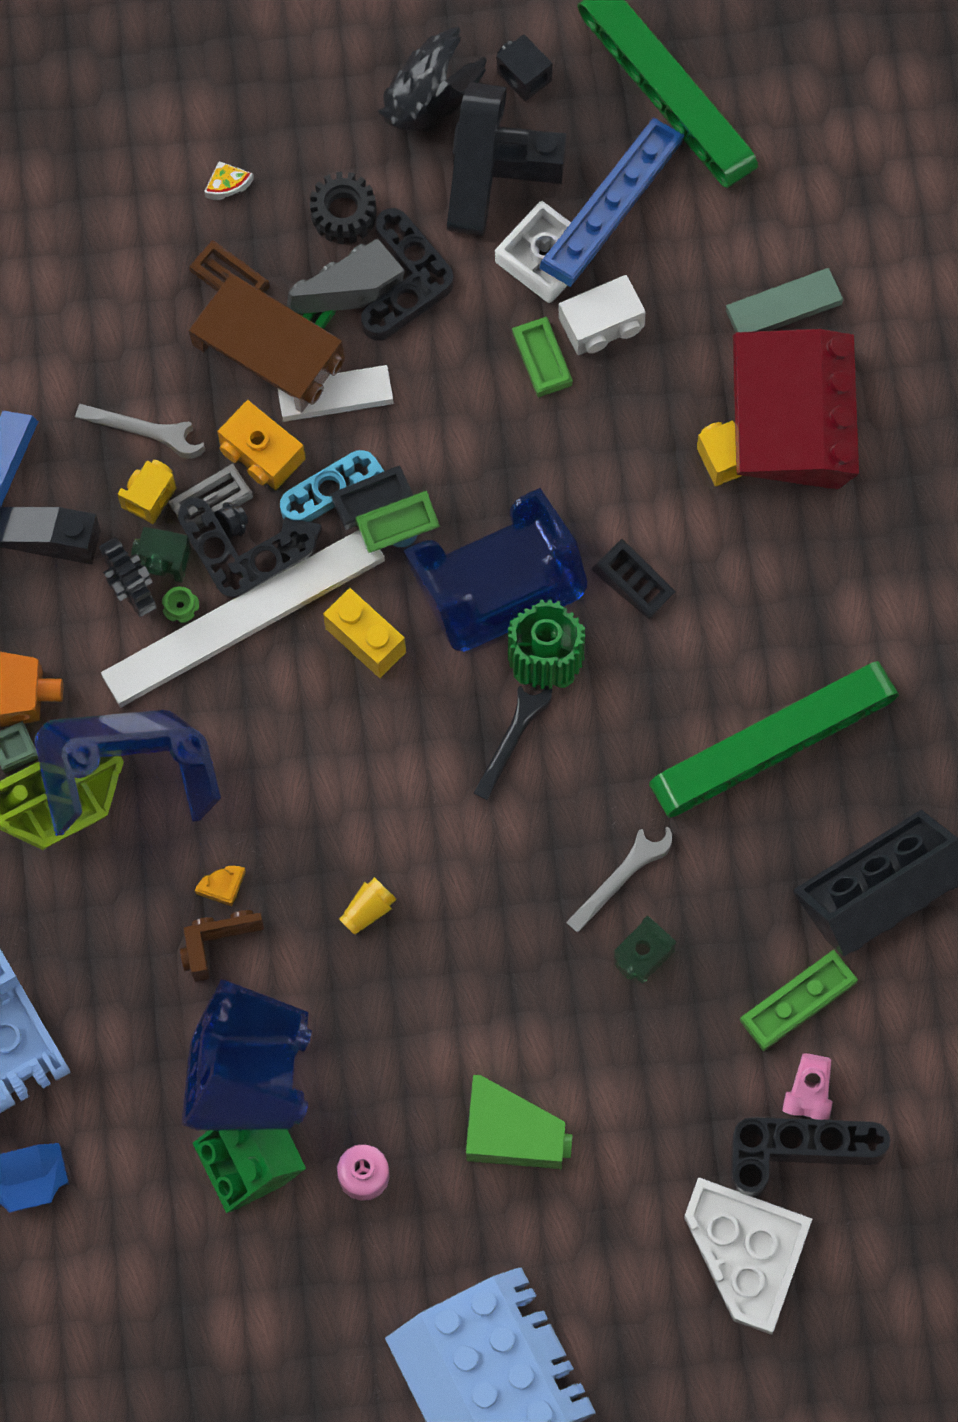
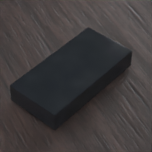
M400 465L330 493L331 500L345 530L358 526L355 517L413 495Z

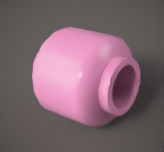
M366 1144L355 1145L345 1151L337 1165L338 1181L343 1191L351 1198L360 1201L372 1200L381 1195L387 1188L390 1179L388 1162L384 1154L376 1147Z

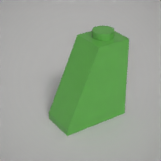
M473 1075L466 1160L562 1169L563 1158H571L573 1135L565 1134V1122L481 1075Z

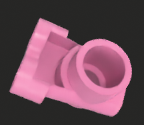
M807 1053L802 1054L792 1091L785 1093L783 1112L797 1116H808L817 1120L830 1119L833 1103L828 1099L831 1069L830 1058ZM810 1073H816L821 1080L812 1083L807 1081L805 1077Z

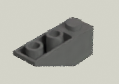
M377 238L367 245H358L349 253L348 257L338 263L335 261L328 263L320 270L318 275L308 281L303 279L294 284L288 293L287 307L298 314L366 308L373 301L402 282L404 269Z

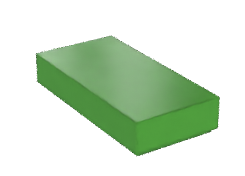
M547 317L512 328L513 337L537 397L573 386V380Z
M427 491L355 517L368 553L440 527Z

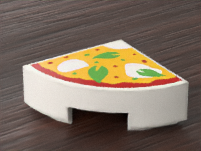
M219 161L205 190V197L222 200L224 197L243 192L252 183L253 173Z

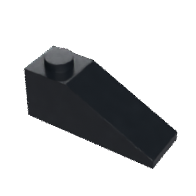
M62 507L0 508L1 548L93 564L101 532L96 514Z

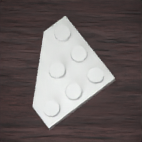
M698 1177L684 1217L733 1321L772 1335L812 1219Z

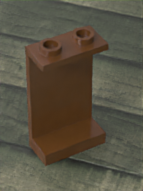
M232 273L189 329L192 346L202 352H205L209 346L293 397L295 408L301 413L308 404L314 405L318 401L324 390V382L330 375L335 376L345 361L342 340Z

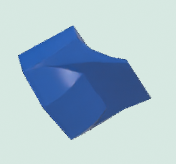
M59 1143L34 1145L0 1154V1204L9 1213L51 1203L59 1187L69 1184L63 1153Z

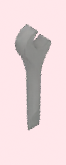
M79 404L75 418L155 439L185 459L196 458L205 451L203 442L199 445H191L185 440L188 433L193 431L191 422L155 424Z
M666 827V836L659 842H651L646 839L643 829H640L635 843L624 862L566 923L578 933L637 870L667 855L672 846L670 828Z

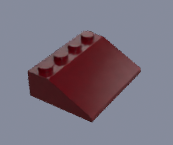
M823 329L736 332L733 334L736 475L837 490L859 474L854 334Z

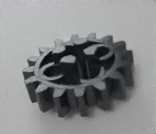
M116 537L99 546L100 552L109 568L103 574L111 590L115 591L117 599L122 601L126 598L139 617L157 608L155 601L147 588L153 582L145 565L142 566L139 556L136 553L129 556Z

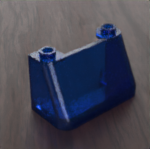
M541 488L519 497L512 504L510 509L512 525L445 555L441 545L434 540H426L404 550L407 563L440 628L453 649L457 651L471 650L508 633L510 620L517 618L518 613L524 614V609L526 608L531 610L533 605L540 603V600H544L545 603L549 599L552 600V603L560 601V605L564 607L575 602L585 593L587 578L577 541Z
M221 979L194 1030L190 1042L182 1125L197 1131L286 1130L292 1128L294 1123L301 1124L307 1112L308 1102L304 1100L303 1091L293 1089L295 1056L298 1051L304 1052L311 1039L312 1030L307 1028L309 1012Z

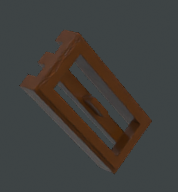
M214 240L189 265L190 272L216 291L220 289L224 282L201 265H206L225 280L231 272L209 256L212 253L255 284L254 287L260 291L266 292L270 287L267 279Z

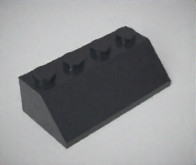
M921 809L801 884L793 892L825 940L840 954L846 956L851 952L859 950L865 943L882 932L892 929L898 922L912 913L924 909L931 901L942 894L958 887V838Z

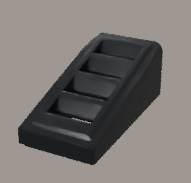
M620 539L591 568L607 585L648 619L676 592L623 539ZM620 557L624 563L614 571L610 566ZM631 567L636 573L626 582L621 576ZM643 577L648 582L637 593L632 587ZM655 587L660 592L647 603L643 598Z

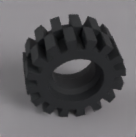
M342 171L336 172L337 179L332 180L329 174L324 177L325 184L318 181L315 185L316 192L312 191L310 195L311 202L309 204L313 226H316L320 236L325 233L326 240L332 242L334 237H337L338 244H344V238L349 237L350 243L357 242L356 235L359 234L362 239L367 236V228L372 230L374 219L377 217L373 188L370 184L366 186V179L361 176L356 180L355 173L349 172L348 177L343 178ZM339 198H350L355 201L358 207L354 215L347 218H337L330 213V204Z

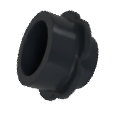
M224 502L222 504L223 508L214 512L228 538L237 535L242 536L246 531L245 525L248 523L245 511L239 505L234 506L231 502Z

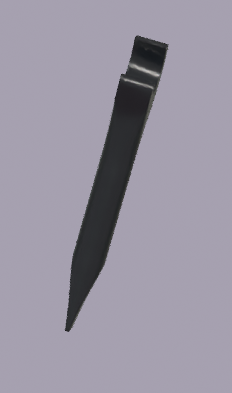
M522 686L518 687L517 705L511 724L473 794L488 800L524 730L538 714L550 705L552 689H549L548 686H545L543 691L537 695H529L523 690Z

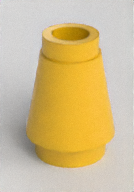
M374 877L368 884L366 882L363 883L339 920L356 935L360 930H363L392 910L390 905L396 898Z

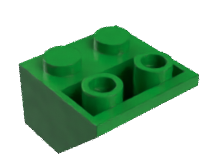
M272 1098L238 1106L192 1143L226 1213L233 1212L283 1187L306 1169Z

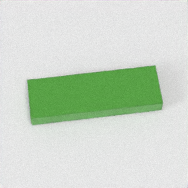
M832 950L740 1017V1022L764 1052L857 984L858 979L836 951Z

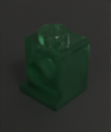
M143 527L141 538H135L133 542L131 556L136 553L141 560L140 563L142 566L145 565L150 574L165 576L166 573H171L174 575L175 582L183 583L191 545L188 535Z
M647 915L642 920V923L615 949L614 958L617 960L615 966L628 979L632 980L635 977L643 984L675 952L676 941ZM639 944H645L650 949V952L646 955H640L636 952L635 948Z

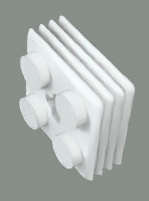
M540 201L495 249V262L546 302L552 303L567 285L539 269L541 260L545 257L539 254V250L547 252L551 249L571 222L545 202Z

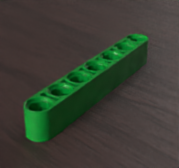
M583 0L578 3V11L586 25L670 125L684 135L683 140L722 186L729 188L758 168V161L750 147L625 0Z
M880 662L870 663L663 771L649 782V786L667 817L678 816L886 707L898 698L899 693Z

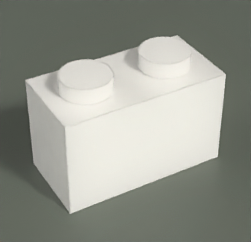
M627 275L559 303V320L577 356L585 352H598L606 347L608 342L620 337L622 339L633 337L641 331V328L645 327L646 311Z

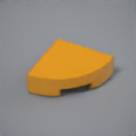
M227 866L214 871L202 878L195 889V893L232 907L246 870L240 866Z

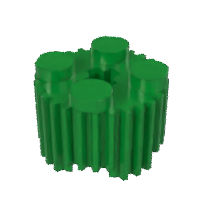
M549 599L545 603L544 600H540V603L533 605L531 610L526 608L524 609V614L518 613L517 618L510 620V627H508L509 666L513 668L514 678L520 684L532 683V687L540 685L541 689H544L545 686L552 689L553 685L559 688H566L572 684L575 674H579V668L583 666L585 627L579 624V618H574L573 612L567 613V608L561 606L560 601L552 603V600Z

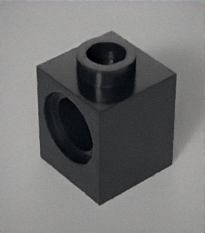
M525 34L515 41L510 40L506 42L496 55L497 73L525 102L553 79V63Z

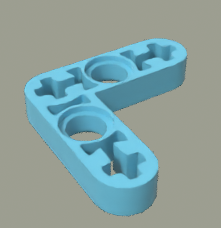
M365 450L354 451L284 493L280 500L282 517L292 521L311 522L335 507L331 496H324L318 490L323 481H336L340 489L347 487L344 477L340 474L342 471H344L345 477L349 476V482L352 485L384 472V470L370 452ZM360 463L363 467L368 465V474L363 476L360 472L354 473V465ZM312 490L315 500L319 503L318 505H314L313 499H309L308 491ZM296 501L299 505L305 503L303 505L304 512L300 514L296 510L289 512L291 510L290 503ZM417 535L393 545L396 547L409 546L416 540Z

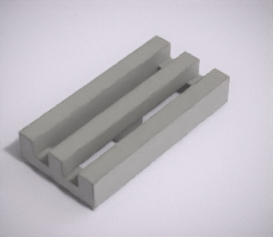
M232 463L168 502L178 518V510L184 501L190 498H198L230 478H233L234 482L203 499L211 507L237 490H241L212 507L214 512L223 508L222 504L224 502H231L234 506H240L252 499L253 494ZM195 506L189 509L190 517L186 519L187 523L194 521L199 529L205 527L201 518L204 513L190 520V518L205 509L198 510Z

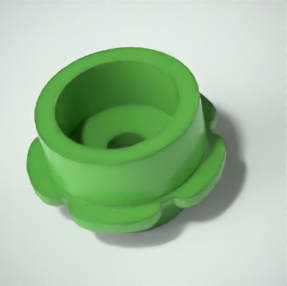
M174 587L163 596V614L170 621L188 622L193 619L194 612L199 609L198 597L193 595L191 590L186 587ZM182 602L184 606L182 608H178L177 604Z

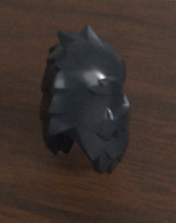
M452 27L429 37L419 49L412 52L403 69L397 72L390 86L384 92V108L379 109L378 113L384 118L386 123L406 131H428L435 126L436 121L440 117L451 115L462 104L463 95L469 82L478 83L486 72V57L480 58L473 64L472 62L466 64L448 78L446 76L449 60L461 41L459 27Z

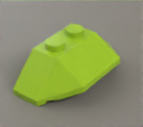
M105 729L1 780L0 830L44 850L104 819L108 815L118 776L124 763Z

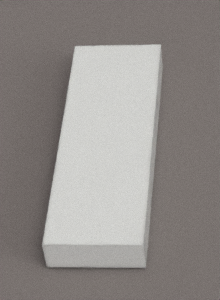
M387 365L341 372L335 376L330 375L323 384L324 390L318 401L314 405L308 404L302 413L296 410L294 398L278 389L283 422L393 404Z

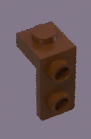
M241 910L230 914L229 919L215 921L211 917L200 918L191 922L192 926L183 927L187 946L180 948L183 970H191L195 982L210 979L204 941L264 930L261 913L253 914L252 910Z

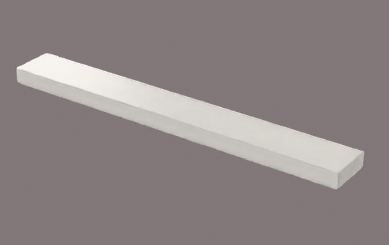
M357 530L102 671L101 675L121 708L385 561V557L380 549L368 553L361 533Z

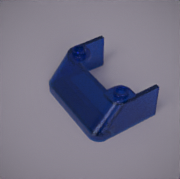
M157 710L55 719L47 721L35 736L36 752L56 836L64 835L83 813L75 778L91 775L99 766L100 757L170 751L172 757L180 766L193 822L200 821L221 799L206 738L171 711Z

